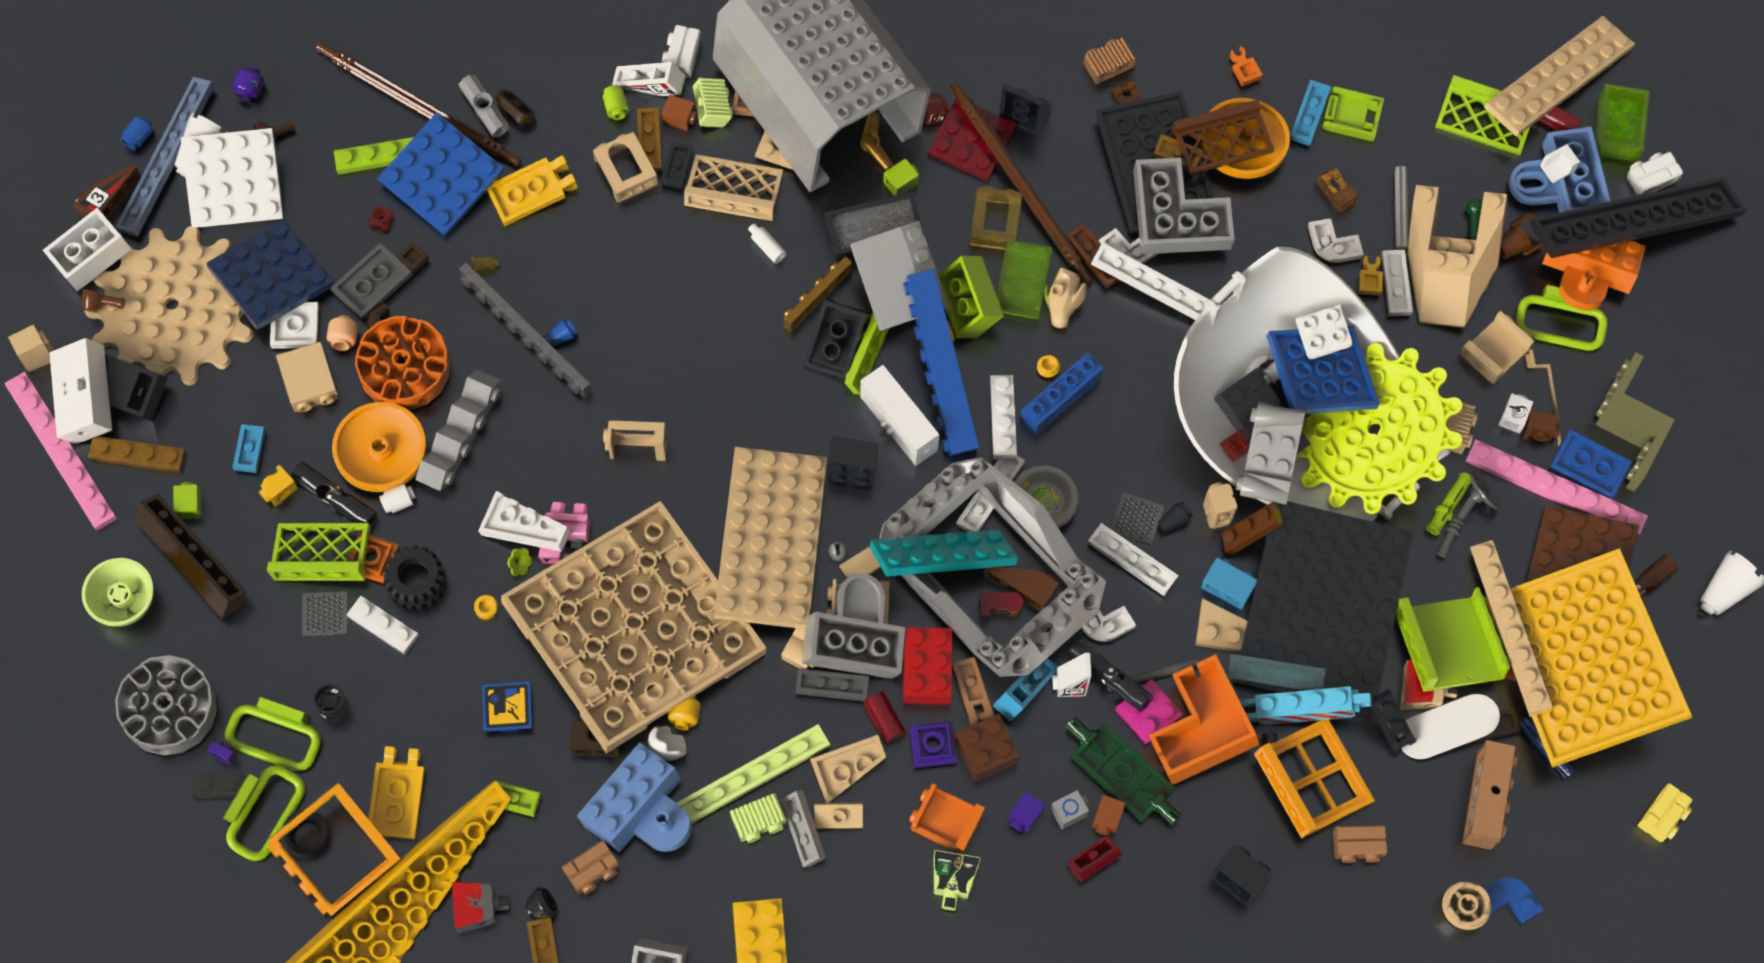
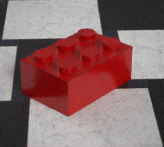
M905 627L903 704L951 705L952 628Z

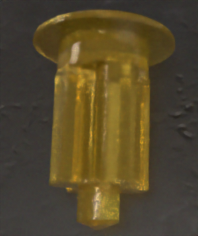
M471 254L470 265L473 270L495 269V266L500 263L499 260H494V257H473V254Z

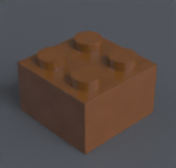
M1000 714L955 733V742L974 782L1018 764L1019 754Z

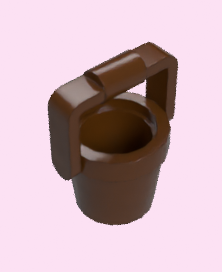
M1526 213L1510 222L1511 227L1503 233L1500 255L1504 259L1521 252L1523 255H1528L1543 246L1539 238V242L1531 246V241L1526 231L1519 225L1528 219L1531 222L1533 218H1536L1533 214Z

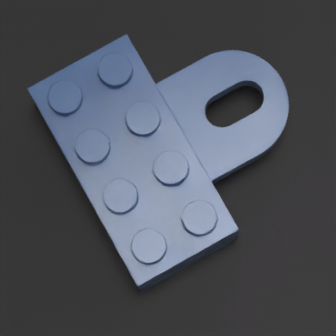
M1592 127L1548 132L1542 144L1545 156L1568 144L1580 161L1576 171L1552 183L1540 167L1543 159L1521 163L1513 170L1509 179V188L1514 198L1530 206L1557 203L1559 213L1611 202ZM1538 179L1542 182V186L1523 188L1520 181Z

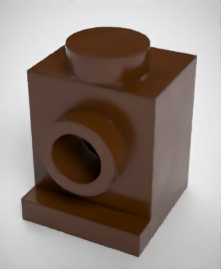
M1530 410L1522 439L1527 440L1529 436L1534 437L1538 441H1551L1552 437L1558 438L1560 425L1557 424L1558 416Z

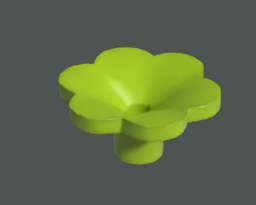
M513 549L507 562L508 567L511 568L512 575L519 576L528 573V567L532 564V558L529 556L528 549Z

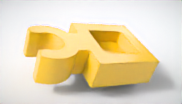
M1365 255L1362 262L1365 270H1360L1358 294L1381 296L1383 271H1377L1381 263L1380 257H1376L1375 264H1370L1368 256Z

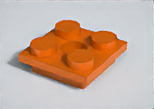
M359 532L356 541L362 537V532ZM369 535L366 554L376 552L377 558L373 561L365 560V578L384 584V567L389 565L387 562L389 557H395L394 552L398 550L399 544ZM356 549L350 553L348 561H358L359 552Z

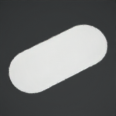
M1472 694L1407 719L1406 722L1417 742L1411 746L1409 744L1402 748V751L1412 758L1426 759L1487 736L1495 730L1499 723V709L1489 697L1481 694ZM1402 733L1398 735V739L1403 737Z

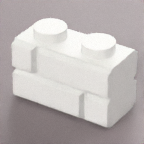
M676 25L674 33H669L667 45L670 47L668 52L664 51L662 63L672 62L686 75L685 78H691L702 41L701 31Z
M1659 152L1650 157L1649 161L1645 163L1642 161L1634 163L1626 177L1638 196L1656 192L1678 182L1683 171L1678 163H1676L1671 152L1663 155Z

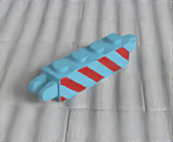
M1351 686L1255 695L1253 699L1239 701L1243 708L1256 707V713H1246L1250 722H1259L1261 725L1351 718L1356 716L1355 712H1360L1361 707L1371 706L1372 696L1370 693L1359 694V690H1352Z

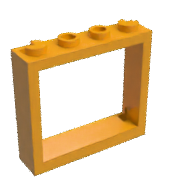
M336 783L267 839L271 843L268 849L276 858L281 855L286 861L283 867L292 877L296 874L302 882L299 886L307 896L311 893L318 900L314 904L323 915L328 912L332 916L401 859L339 783ZM335 795L386 859L330 904L279 840Z

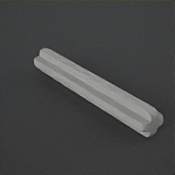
M1397 166L1395 169V233L1397 249H1407L1409 242L1408 168L1406 166Z

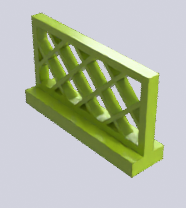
M1453 75L1435 126V128L1519 156L1530 127L1526 129L1522 136L1521 134L1517 136L1520 141L1518 148L1509 146L1505 138L1514 134L1509 132L1503 135L1498 126L1501 122H1496L1490 112L1485 109L1475 114L1470 104L1477 101L1485 107L1486 103L1501 91ZM1451 94L1461 96L1464 103L1453 107L1450 101ZM1466 106L1471 117L1461 121L1456 110ZM1450 113L1453 114L1457 121L1452 126L1442 123L1443 117ZM1487 113L1492 124L1482 128L1477 118ZM1474 120L1478 130L1473 133L1467 132L1463 124ZM1495 127L1500 137L1494 140L1488 139L1484 131Z
M278 523L272 562H268L267 571L274 581H365L366 571L364 570L370 525L369 523ZM363 530L362 537L355 542L348 537L354 531ZM284 531H294L296 533L288 542L283 540ZM309 531H317L319 535L310 542L303 537ZM332 531H340L341 535L333 542H330L326 537ZM299 539H302L306 545L295 553L290 547ZM324 539L329 545L318 553L313 546ZM347 539L351 545L340 553L336 546ZM287 549L293 554L287 561H279L280 555ZM311 549L315 556L309 561H302L300 557ZM332 549L338 554L332 561H325L322 558ZM356 549L359 552L358 561H348L345 557Z

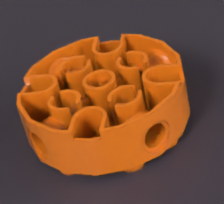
M394 316L377 322L364 333L360 346L357 349L355 367L364 391L375 402L394 403L407 410H413L429 404L442 392L449 379L450 358L442 335L430 323L421 319L407 318V316Z

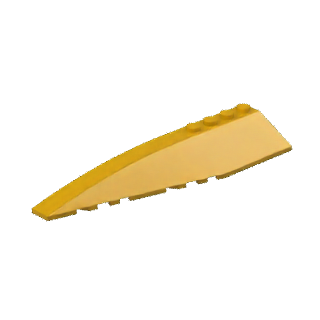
M494 780L380 876L285 963H400L404 953L414 943L413 940L421 928H424L434 909H437L451 888L452 882L456 881L459 872L471 859L472 853L478 844H481L485 834L491 825H494L511 798Z

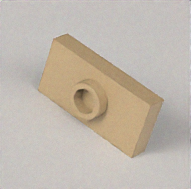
M863 802L814 803V824L816 829L863 828Z

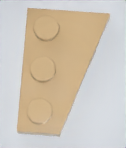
M1202 598L1195 646L1240 653L1247 621Z
M875 735L811 758L810 761L825 803H830L883 761L886 755L879 736Z

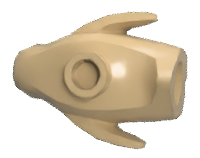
M1064 268L1059 269L1051 289L1049 284H1047L1044 290V297L1050 310L1052 325L1056 328L1068 327L1071 315L1082 304L1087 293L1086 283H1082L1079 288V276Z

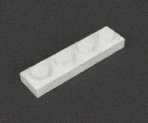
M990 375L993 460L1017 459L1013 375Z
M1017 456V459H998L994 467L1014 481L1024 466L1025 460ZM977 491L957 520L956 525L967 532L980 531L994 511V507Z
M1102 523L1088 540L1087 544L1163 596L1167 594L1178 579L1179 575Z

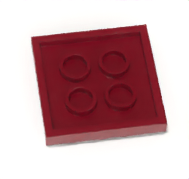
M956 97L928 150V155L989 181L998 160L960 107L961 103ZM977 106L1006 148L1016 129L1017 123Z

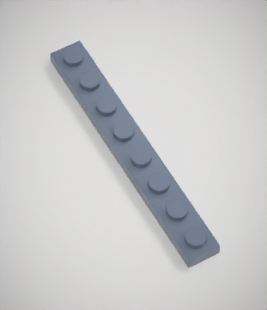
M196 77L192 78L115 227L120 233L138 237L174 167L181 145V137L184 136L189 117L192 113H195L196 118L201 114L215 87L212 81Z

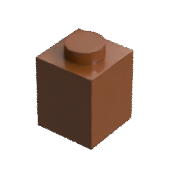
M669 94L661 113L662 123L688 131L690 124L694 125L697 118L694 102Z
M1102 795L1092 825L1096 832L1108 836L1110 834L1115 835L1125 802Z

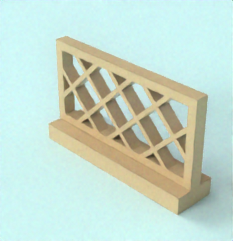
M696 154L688 185L684 192V206L773 221L783 170ZM699 163L709 164L711 168L702 173L698 165ZM727 167L731 168L733 172L723 176L719 170ZM750 171L755 176L745 180L741 174ZM716 173L720 179L710 183L706 177ZM767 175L777 176V179L770 184L763 178ZM737 176L742 183L732 187L728 181ZM701 179L707 185L704 188L693 187V184ZM759 180L764 187L754 191L750 184ZM724 183L729 189L725 192L716 191L715 187ZM746 187L751 193L743 196L738 195L737 191ZM768 191L772 199H761L759 195Z

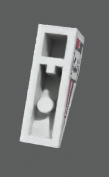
M672 62L617 66L612 85H618L623 90L658 96H669V94L681 95L686 75Z
M1084 653L1057 668L1056 675H1052L1053 690L1057 689V697L1086 696L1091 679L1090 653Z

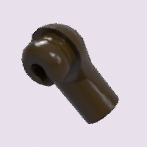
M384 302L368 313V330L381 321V318L390 311Z

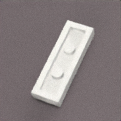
M1405 250L1382 251L1381 259L1388 316L1412 315L1413 310Z
M362 596L358 598L347 613L350 619L403 654L407 653L419 637L417 632Z

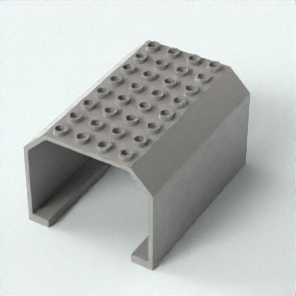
M729 0L717 13L712 59L809 192L829 183L828 175L819 164L821 149L840 129L878 110L902 143L921 133L931 89L864 0Z

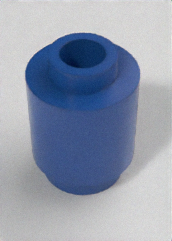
M135 116L122 132L123 136L120 140L132 150L141 147L153 131L152 123L143 116L140 118Z

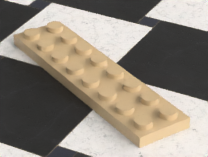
M1602 16L1489 100L1484 108L1517 137L1633 49L1635 43Z

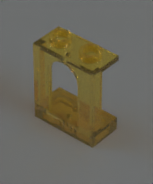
M990 186L978 187L970 245L1015 251L1022 193L1012 189L1004 191L996 190ZM987 201L1009 204L1006 232L983 229Z

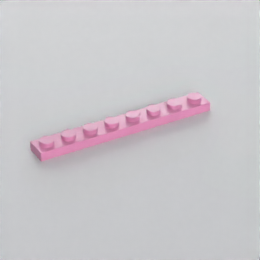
M23 372L4 383L95 530L98 531L116 520V516L68 441L57 438L56 421L27 374Z
M1476 439L1465 461L1577 512L1639 525L1637 538L1640 536L1648 515Z

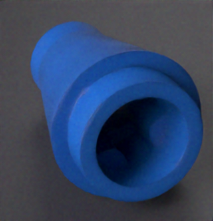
M569 318L564 321L561 319L543 338L553 347L574 339V335L578 332Z

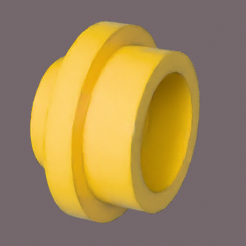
M1046 355L1039 359L1037 370L1041 376L1051 378L1058 374L1060 363L1054 356Z

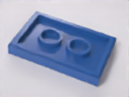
M1570 429L1549 469L1584 488L1613 500L1633 461Z

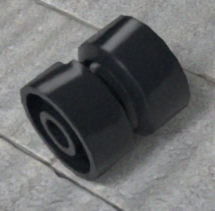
M329 683L320 686L315 691L313 702L324 720L334 723L346 717L349 711V702L340 687Z

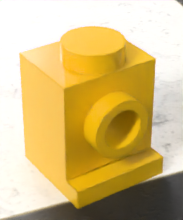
M280 465L276 467L277 473L271 474L264 479L263 484L260 485L262 489L259 491V494L267 503L271 500L275 506L298 489L294 480Z

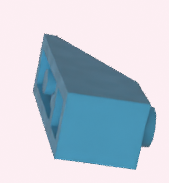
M1047 658L1029 675L1019 676L994 703L993 707L1011 722L1049 681L1052 675L1057 672L1058 667Z

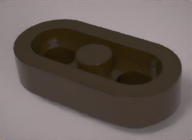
M506 89L499 91L496 97L498 106L511 114L517 123L522 125L530 124L535 117L534 110L515 93Z

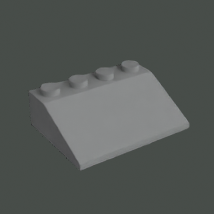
M920 221L850 244L880 331L915 320V318H911L909 313L910 296H906L903 289V282H906L905 278L907 275L934 269L944 309L949 308Z

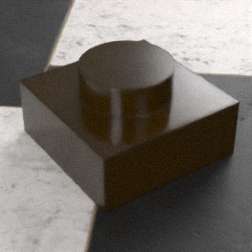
M413 242L396 256L413 274L429 260L428 254Z

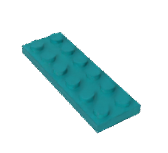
M995 529L871 540L870 549L886 576L1014 566L1018 560L1017 555L1002 531Z

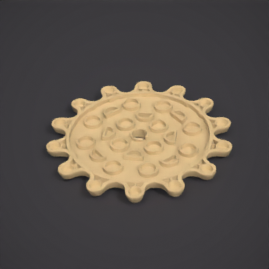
M192 226L186 228L179 240L169 241L162 229L153 228L148 235L149 244L147 247L135 250L130 246L131 250L120 258L121 265L118 269L103 271L93 279L97 286L104 289V295L125 298L126 302L124 309L103 304L97 313L84 310L88 318L100 319L104 323L103 329L93 336L92 341L104 345V349L109 347L117 349L119 353L118 359L165 376L169 372H176L181 376L182 382L188 386L198 382V369L204 363H212L221 370L227 369L231 365V358L226 352L227 345L232 341L247 343L254 337L253 330L242 322L244 313L210 272L206 264L208 261L232 249V243L227 239H219L212 246H203L200 243V230ZM174 300L179 302L177 308L173 310L167 309L166 305Z

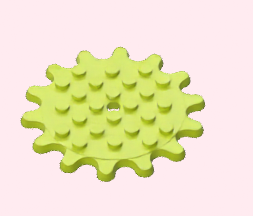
M1379 343L1371 344L1367 348L1365 361L1380 402L1378 408L1316 413L1303 421V433L1311 445L1296 454V458L1305 457L1310 461V468L1303 474L1301 482L1306 488H1314L1321 483H1328L1332 488L1329 496V503L1332 507L1341 508L1349 498L1359 496L1364 501L1365 511L1369 514H1376L1380 511L1382 500L1385 496L1395 494L1402 503L1410 505L1417 499L1415 483L1420 478L1428 477L1433 481H1441L1445 478L1446 469L1438 462V455L1445 449H1457L1462 444L1461 435L1450 431L1446 426V422L1451 416L1460 413L1463 404L1459 398L1452 397L1447 399L1439 395V388L1447 379V373L1443 368L1438 367L1428 373H1420L1417 370L1416 364L1419 359L1417 350L1413 348L1406 349L1399 359L1390 361L1385 358L1382 345ZM1373 424L1381 426L1377 435L1369 433V428Z

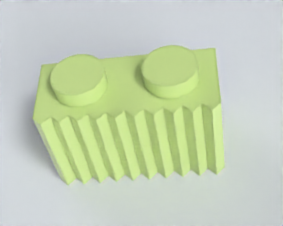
M699 78L693 85L701 127L712 126L722 128L732 118V107L728 103L729 89L725 87L724 79Z
M775 793L730 811L731 819L741 842L746 840L748 843L755 842L761 838V834L768 831L770 834L779 832L783 829V825L786 824V818Z

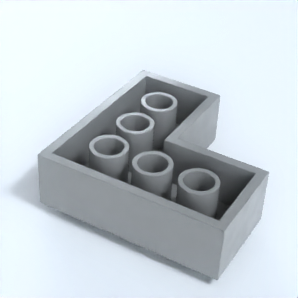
M1181 158L1136 160L1133 174L1141 254L1231 250L1235 238L1230 197L1185 200Z

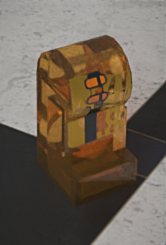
M1332 167L1317 177L1320 188L1339 213L1356 202L1359 194L1354 186L1350 187L1336 168Z

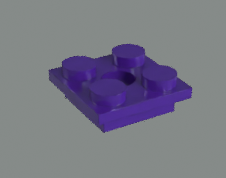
M952 721L909 725L914 768L957 763ZM930 738H936L939 740L940 746L932 749L928 747L926 742Z

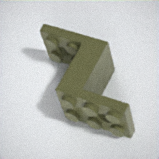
M1636 352L1631 359L1626 358L1619 369L1615 381L1609 388L1605 396L1606 398L1596 413L1599 419L1595 424L1641 448L1636 458V463L1632 466L1626 479L1630 480L1626 488L1635 492L1647 475L1675 419L1624 394L1644 357Z

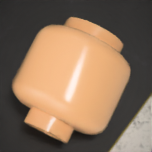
M345 315L332 319L328 325L327 342L335 350H348L357 341L358 325L349 316Z

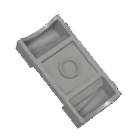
M1260 401L1257 408H1252L1250 422H1254L1244 477L1239 476L1236 490L1241 491L1240 496L1287 504L1305 410L1283 408Z

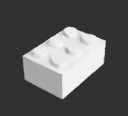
M98 208L43 249L44 253L77 292L131 250L130 246Z

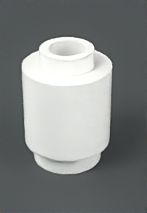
M404 483L385 491L379 498L386 513L391 511L395 513L414 505L413 499H416L412 487H407Z

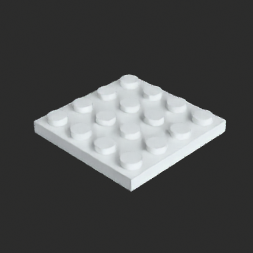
M273 128L181 137L192 227L198 228L284 219Z

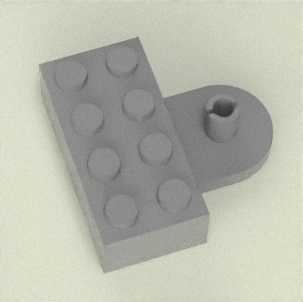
M865 573L851 575L841 583L838 589L835 615L814 612L806 618L802 664L889 679L902 673L905 627L883 623L885 593L882 585L876 578Z

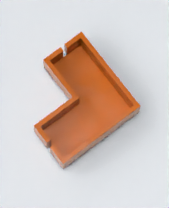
M1216 654L1196 663L1200 674L1198 678H1196L1192 666L1172 674L1191 716L1149 735L1155 752L1172 785L1259 745L1257 735Z

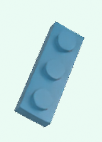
M1310 79L1290 134V140L1308 146L1311 145L1331 86Z

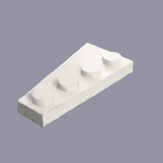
M498 491L495 492L478 530L482 536L561 552L571 532L567 526L547 516H542L529 507H524Z

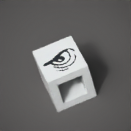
M1511 394L1498 425L1520 434L1525 426L1533 401L1528 400L1526 396L1521 394Z

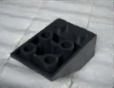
M105 354L110 405L139 417L152 420L168 377Z

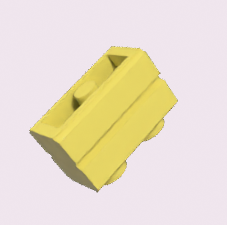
M1668 783L1641 819L1638 827L1649 833L1659 842H1663L1667 837L1672 839L1679 829L1676 826L1677 822L1680 819L1684 821L1690 814L1692 809L1689 805L1693 800Z

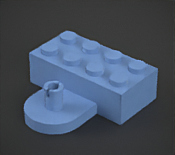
M641 743L634 748L577 815L586 829L618 853L634 835L658 851H673L686 843L692 830L691 819L684 808L667 797L682 780L672 765Z

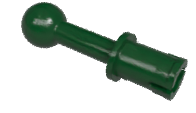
M1471 199L1466 205V211L1470 215V235L1466 236L1468 240L1477 239L1482 201L1479 199Z

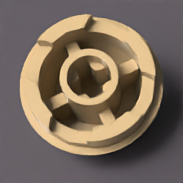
M1459 882L1452 885L1444 894L1442 901L1443 912L1448 921L1454 926L1464 930H1473L1481 927L1488 920L1491 913V902L1487 892L1481 886L1471 882Z

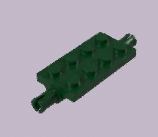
M1075 716L1072 718V722L1070 721L1065 728L1081 741V746L1072 754L1071 758L1116 800L1125 802L1124 807L1137 820L1142 823L1153 811H1157L1172 826L1181 817L1182 814L1166 801L1167 796L1175 787L1105 722L1097 730L1094 731L1092 729L1090 731Z

